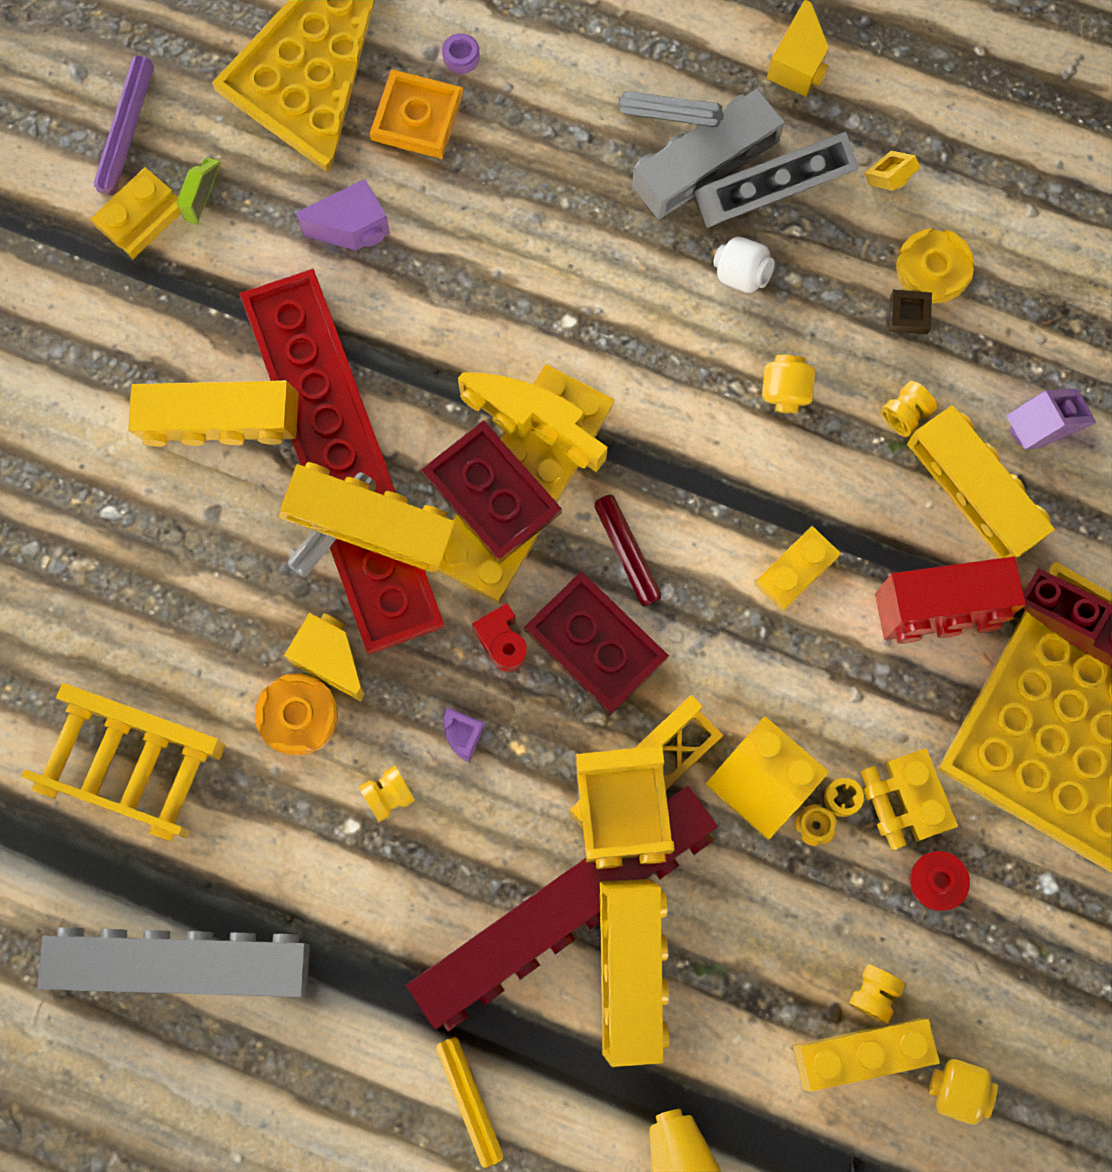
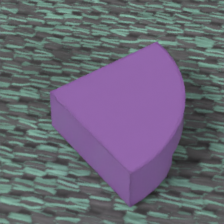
M447 707L444 716V730L447 741L452 750L461 759L470 763L486 724Z

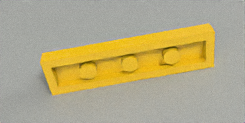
M692 695L635 747L662 745L663 752H676V770L670 775H664L666 791L723 737V734L700 712L703 706ZM693 719L710 736L700 747L682 746V729ZM676 736V746H666ZM682 753H692L682 763ZM579 800L570 809L569 815L583 829Z

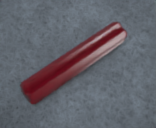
M609 494L595 501L594 508L641 605L649 606L661 599L662 593L615 497Z

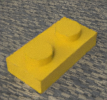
M811 526L754 584L784 612L839 558L841 553Z

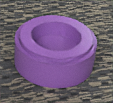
M462 33L454 34L447 38L443 44V62L450 71L464 74L477 67L480 60L479 45L472 36Z

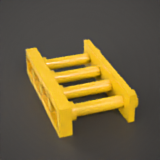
M62 682L56 698L68 705L65 712L69 713L43 774L40 775L24 769L21 777L34 782L31 790L56 799L58 792L151 825L148 834L170 842L173 841L175 835L187 839L190 831L175 825L190 786L200 762L205 763L207 756L220 761L226 745L215 737ZM93 714L106 719L104 726L107 727V730L80 790L59 782V779L84 721H89ZM131 728L145 733L142 740L146 743L122 800L118 804L99 797L97 794L123 734L128 735ZM170 742L184 747L181 754L185 757L160 817L156 818L137 811L136 808L161 749H166Z

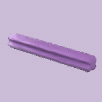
M136 55L132 58L93 183L96 191L101 194L113 195L116 192L154 69L151 60L147 57Z

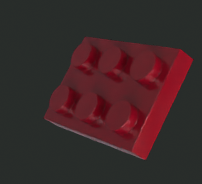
M484 420L421 469L425 479L499 564L562 514V508Z
M582 571L524 626V631L610 716L669 657L651 637Z

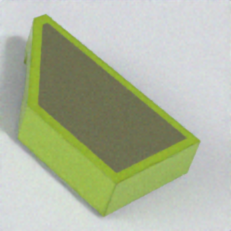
M206 158L202 161L201 167L194 166L188 171L176 202L185 222L198 225L221 164L219 160Z

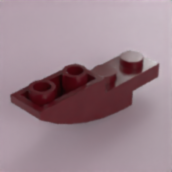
M1037 568L1023 592L1026 605L1022 608L1048 629L1112 668V604Z

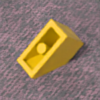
M803 1L771 58L766 78L804 97L808 96L813 85L820 87L829 69V65L824 63L829 47L811 2Z
M309 613L284 656L293 666L361 702L365 693L350 640L346 632L343 631L345 625L328 614L323 613L322 617L319 618Z

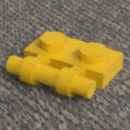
M927 748L886 762L885 766L890 776L888 780L881 781L876 766L860 771L866 786L863 788V792L867 801L871 800L880 821L877 827L880 835L886 836L891 851L907 845L901 829L910 826L916 842L958 827ZM896 791L904 811L903 815L897 817L887 796L888 793Z

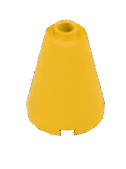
M676 1109L656 1116L657 1124L650 1127L652 1172H722L691 1115L683 1116L681 1109Z

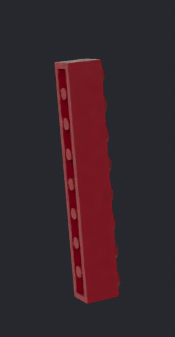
M687 785L667 800L671 839L674 841L675 850L672 854H665V862L640 864L639 857L622 859L621 867L597 869L596 862L586 863V858H584L405 985L434 1030L444 1025L449 1032L469 1017L465 1009L480 999L485 1006L502 994L505 989L501 983L516 974L519 980L523 979L541 966L536 959L550 948L555 955L576 940L572 932L585 923L590 930L600 923V881L648 879L653 874L661 880L680 866L676 860L678 856L688 849L693 855H696L714 842L710 834L718 826L691 788Z

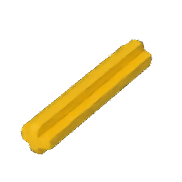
M452 1037L437 1044L436 1050L480 1164L484 1168L493 1166L503 1160V1152L459 1039Z

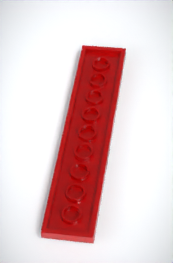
M314 268L239 293L270 381H287L299 392L296 439L291 440L300 465L305 467L306 463L318 464L330 470L329 476L345 481L346 477L355 478L361 472L368 475L376 483L374 492L384 495L385 491L396 493ZM336 539L329 547L368 655L445 628L425 570Z

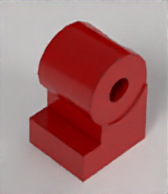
M508 603L503 604L473 622L472 630L493 664L499 670L513 672L523 666L526 660L527 645L525 640L519 634L512 632L509 627L515 623L516 616Z

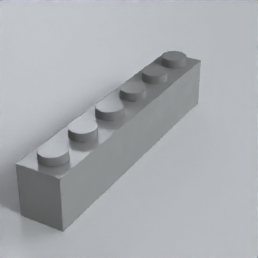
M60 927L58 928L57 936L42 937L37 989L307 997L310 945L299 943V935L273 934V942H256L255 933H230V941H213V932L187 931V939L179 940L170 939V931L144 930L143 938H127V930L101 929L100 937H84V928Z

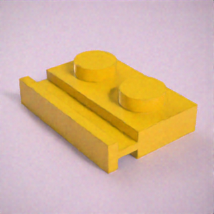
M144 167L99 209L90 220L98 230L120 249H123L133 260L181 214V211L176 203L178 197L173 191Z

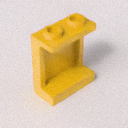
M662 745L576 754L575 761L586 863L596 862L597 869L621 867L622 859L639 857L640 864L665 862V854H672L675 849L674 841L671 839L663 773L664 755Z

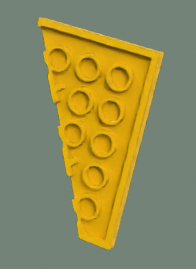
M289 0L212 82L214 90L328 173L333 166L375 0Z

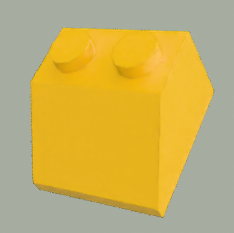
M764 716L705 785L763 837L769 840L827 776L829 771Z

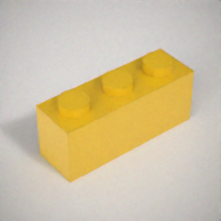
M925 1018L910 1019L792 1045L802 1089L809 1092L940 1064L929 1019Z

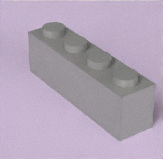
M755 89L746 96L741 94L735 97L727 105L726 109L722 111L724 117L719 126L697 125L695 129L686 135L678 134L673 137L666 147L655 155L652 153L647 154L636 163L632 187L658 220L695 197L694 191L709 183L723 179L780 141L785 122L758 89Z
M846 132L709 183L694 191L705 225L709 228L859 169L848 135Z

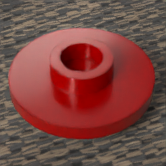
M934 851L923 855L915 862L910 872V887L914 897L924 907L934 911H948L958 907L967 897L970 889V877L966 866L955 855L944 851Z

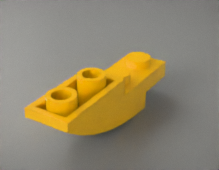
M463 372L459 376L458 382L461 399L472 409L479 411L482 408L493 416L492 420L495 425L505 433L511 434L515 432L524 438L533 426L535 428L534 432L541 440L549 445L558 444L567 451V457L581 468L588 466L597 472L606 461L607 446L582 429L585 411L568 400L544 388L506 376Z

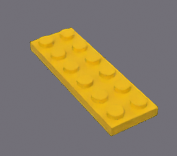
M546 363L533 384L568 400L585 411L582 429L594 438L614 405L615 399ZM533 426L524 438L515 432L511 434L504 433L501 440L558 503L578 468L567 457V451L556 443L549 445L541 440L534 432L535 428ZM456 514L445 552L436 571L500 604L540 532L499 564Z

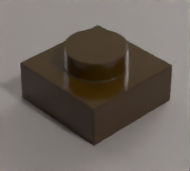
M893 289L890 295L889 332L928 335L931 330L932 292Z

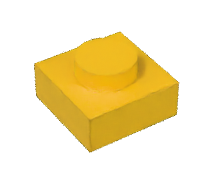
M890 151L864 174L869 186L894 191L903 187L908 182V179L921 167L916 155Z

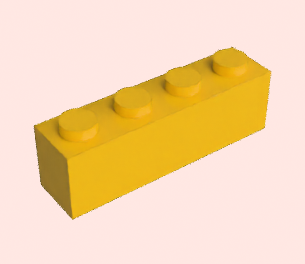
M287 381L132 384L128 431L140 438L143 444L155 447L166 446L167 441H180L185 445L202 446L205 445V440H219L220 443L226 445H242L244 440L258 439V442L263 444L277 445L282 443V439H296L299 392Z
M951 405L917 429L907 445L998 558L1015 556L1016 560H1018L1045 540L1055 528L1051 525L1048 513L1041 506L1035 505L1027 496L1021 480L1014 474H1009L1000 463L997 451L990 444L984 443L976 434L970 418L962 412L959 413Z
M306 463L305 467L296 464L278 518L435 573L439 568L455 522L446 518L447 513L445 511L428 505H424L423 509L407 504L408 498L398 493L385 491L384 495L370 491L368 490L369 484L356 478L346 477L345 481L329 476L330 470L318 464Z
M651 879L600 881L602 1055L611 1067L663 1063V1049L669 1047V1028L667 1022L663 1021V1005L668 1004L669 989L666 978H662V961H667L668 943L664 934L661 935V918L667 916V897L665 892L661 891V887Z

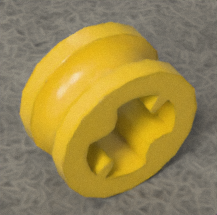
M839 778L825 789L823 802L826 809L831 810L835 816L847 817L853 815L862 807L864 792L855 780ZM842 787L843 792L847 789L852 792L853 797L849 800L851 808L845 809V804L838 806L834 802V798L838 795L835 788Z

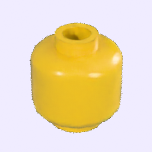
M794 355L775 356V361L768 363L764 369L763 399L767 403L775 405L774 412L798 414L799 406H807L813 401L815 385L814 367L807 364L806 357Z
M951 1059L945 1064L943 1071L934 1069L928 1094L936 1097L935 1107L939 1114L975 1125L980 1122L982 1117L990 1118L996 1101L998 1085L992 1083L991 1074L985 1068L958 1059Z

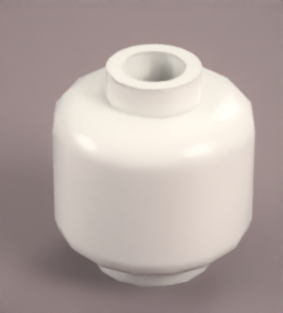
M734 237L726 246L721 245L718 248L714 257V266L717 267V277L723 285L745 293H753L758 288H764L769 282L774 269V259L770 258V251L767 246L744 237Z

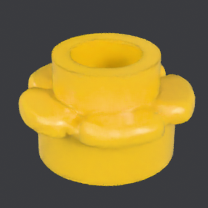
M812 804L805 807L804 812L796 818V830L801 833L802 841L808 845L827 844L836 834L835 826L837 820L831 810L822 808L821 805ZM813 822H819L820 828L814 829L812 826Z

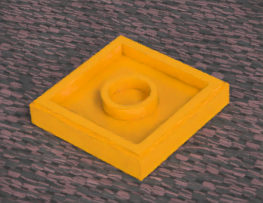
M391 69L369 133L370 140L443 159L464 95L463 87Z

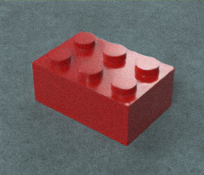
M1015 556L891 573L875 593L884 640L897 638L898 644L917 642L922 640V635L937 633L938 638L954 637L962 634V629L977 627L978 633L999 630L1002 628V623L1014 619L1013 615L1026 605Z

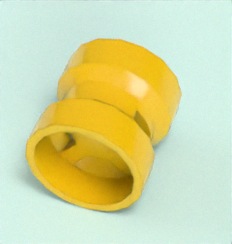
M910 381L900 390L899 397L889 400L880 411L884 421L893 431L901 436L908 437L918 428V421L928 418L936 411L937 403L924 386Z
M395 765L385 770L383 776L378 781L368 780L358 786L379 823L390 817L392 809L398 806L407 807L416 801Z
M867 964L861 976L863 984L860 990L853 993L848 1004L882 1023L889 1024L894 1013L892 1008L895 998L902 996L907 984L894 975Z

